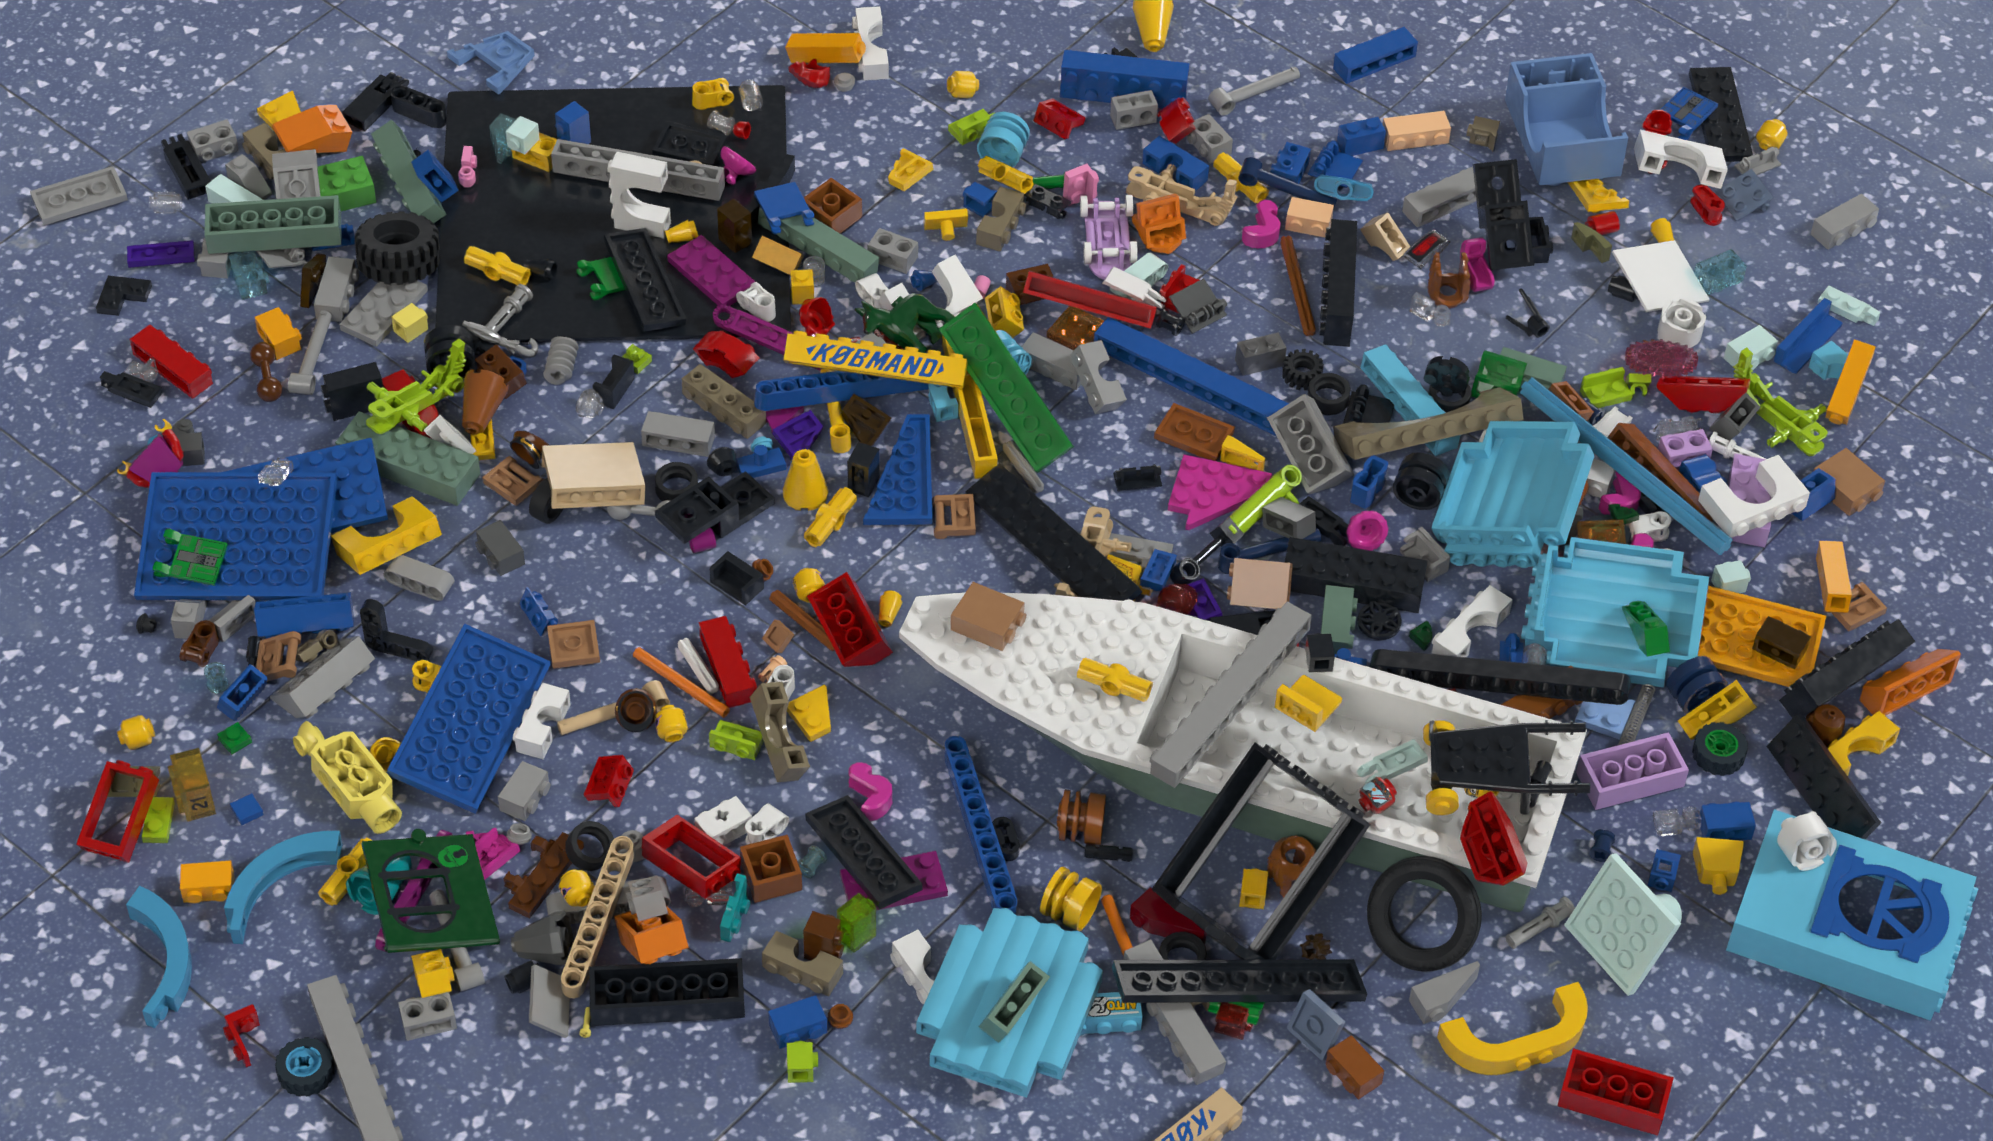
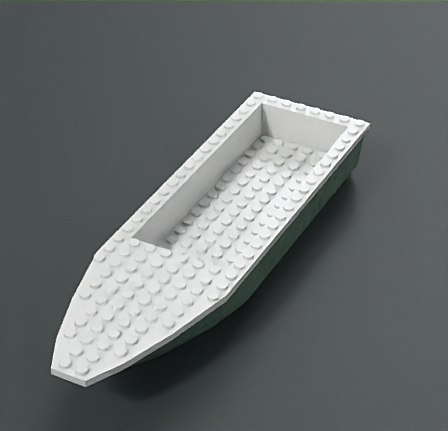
M966 592L917 596L899 631V638L936 670L996 708L1013 716L1092 771L1147 800L1203 817L1255 742L1262 747L1268 744L1278 751L1280 755L1291 762L1289 765L1292 768L1296 764L1306 771L1307 774L1319 781V787L1322 788L1325 785L1333 790L1336 795L1349 803L1347 807L1351 809L1352 806H1355L1365 813L1363 818L1371 825L1345 862L1383 873L1396 862L1416 856L1439 858L1453 864L1469 878L1477 891L1480 902L1512 912L1523 911L1531 887H1537L1567 793L1552 794V796L1540 794L1536 805L1530 808V812L1527 815H1523L1520 813L1521 793L1499 791L1495 797L1513 824L1528 864L1524 875L1504 886L1479 882L1474 877L1460 840L1464 821L1468 814L1469 803L1476 798L1467 795L1464 788L1452 787V790L1458 794L1459 807L1454 813L1435 815L1426 809V795L1432 791L1431 747L1423 740L1424 726L1432 720L1450 722L1454 725L1455 730L1518 723H1545V720H1548V723L1562 722L1339 658L1334 659L1332 672L1309 673L1305 649L1296 646L1176 788L1150 774L1151 763L1149 760L1155 750L1161 749L1166 737L1177 730L1180 721L1191 714L1195 703L1201 702L1204 699L1208 688L1216 685L1221 673L1224 670L1228 671L1232 666L1234 658L1238 654L1241 655L1245 651L1248 642L1251 639H1255L1258 635L1151 604L1134 602L1129 599L1118 601L1050 594L1003 593L1025 602L1024 613L1027 616L1023 626H1018L1012 643H1007L1004 650L1000 651L951 630V614ZM1086 657L1108 666L1113 663L1121 664L1128 669L1130 674L1152 681L1153 687L1148 700L1142 702L1121 693L1118 696H1111L1102 691L1099 685L1077 678V671L1082 659ZM1302 675H1305L1343 698L1342 703L1319 729L1314 732L1275 708L1276 692L1282 684L1291 688ZM1586 732L1573 733V735H1570V733H1548V735H1545V733H1528L1530 776H1532L1537 762L1543 760L1542 768L1545 761L1552 765V770L1548 775L1546 784H1549V781H1552V783H1571ZM1415 739L1428 756V762L1389 780L1397 791L1395 803L1380 814H1374L1370 810L1366 812L1359 804L1358 800L1361 798L1359 791L1366 784L1367 778L1378 773L1376 769L1372 774L1360 777L1357 774V769L1361 765L1373 760L1374 757ZM1274 765L1231 827L1274 841H1278L1283 837L1297 835L1312 843L1317 851L1343 813ZM1424 879L1412 880V882L1448 892L1436 882Z

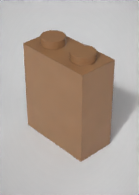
M1847 448L1816 466L1813 470L1815 471L1820 468L1836 479L1835 499L1832 502L1848 516L1856 511H1862L1867 504L1877 501L1883 495L1882 490L1885 480Z
M1234 558V563H1230L1229 577L1233 578L1232 586H1228L1227 600H1230V605L1281 609L1290 600L1293 564Z
M972 582L951 614V630L1003 651L1007 643H1012L1018 626L1022 627L1026 620L1027 614L1024 613L1025 602Z

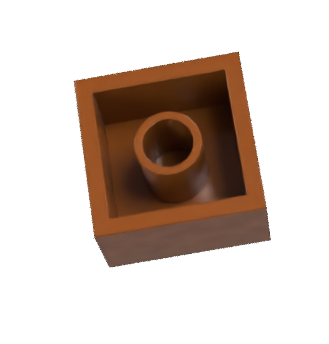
M833 178L828 179L804 197L809 209L814 213V218L838 233H842L862 218V199Z
M788 834L740 847L741 866L744 875L747 877V883L754 903L802 890V873Z

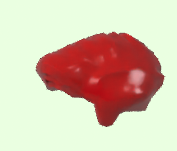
M813 58L809 64H806L804 61L801 63L796 61L788 67L789 72L805 86L813 87L814 89L826 87L829 83L830 67L819 66L816 58Z
M817 297L803 301L799 309L800 322L805 327L807 336L816 337V334L827 335L835 325L833 321L834 316L827 299Z

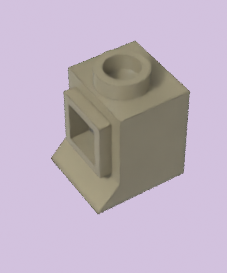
M1475 116L1473 124H1469L1466 136L1470 137L1469 143L1488 147L1493 152L1500 121Z

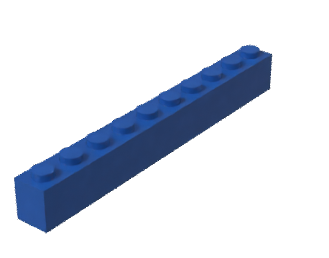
M1110 317L1094 333V342L1102 340L1109 356L1276 436L1267 417L1289 403Z

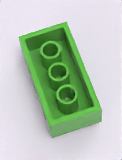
M363 156L318 166L321 196L338 195L341 211L376 203L374 184Z

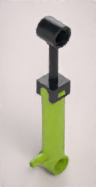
M1287 465L1276 472L1226 520L1210 532V535L1214 538L1210 544L1193 559L1185 558L1173 567L1170 574L1172 582L1177 586L1183 587L1198 578L1200 575L1199 565L1220 546L1222 547L1227 543L1235 544L1245 532L1263 517L1262 507L1280 497L1300 504L1291 493V490L1299 485L1302 480L1300 470L1294 465Z

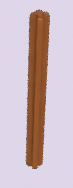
M1289 235L1286 237L1282 236L1280 244L1303 332L1306 336H1313L1316 327L1293 240Z

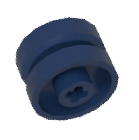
M1697 656L1679 665L1671 673L1666 683L1668 691L1673 698L1677 699L1679 706L1685 714H1688L1728 686V682L1718 672L1715 664L1706 656Z

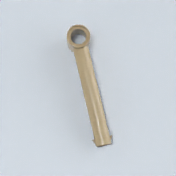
M650 681L642 687L643 690H646L654 698L657 712L661 711V707L670 704L660 681ZM616 702L558 721L557 726L561 736L616 718Z

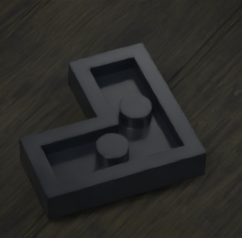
M108 275L96 306L97 313L119 316L125 300L147 302L152 288L151 280Z

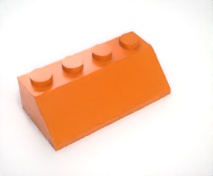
M1936 649L1930 653L1926 652L1912 662L1908 661L1900 668L1888 671L1874 681L1866 682L1862 687L1859 701L1872 715L1880 711L1886 716L1951 683L1961 653L1957 650Z

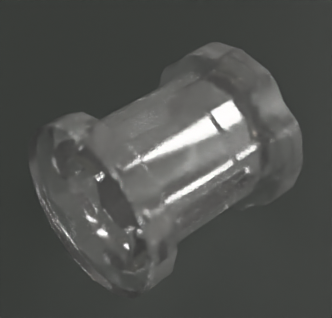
M716 110L710 114L707 122L708 128L718 129L727 136L732 132L735 125L734 118L724 117Z

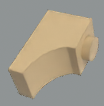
M1388 212L1372 218L1360 228L1370 246L1383 250L1392 261L1398 260L1411 249Z

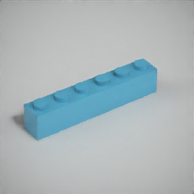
M1386 344L1364 352L1360 368L1384 397L1391 400L1394 408L1405 421L1446 413L1437 405L1433 397L1425 391L1421 383L1413 377L1408 368L1401 363L1396 354ZM1461 435L1424 444L1435 456L1456 449Z

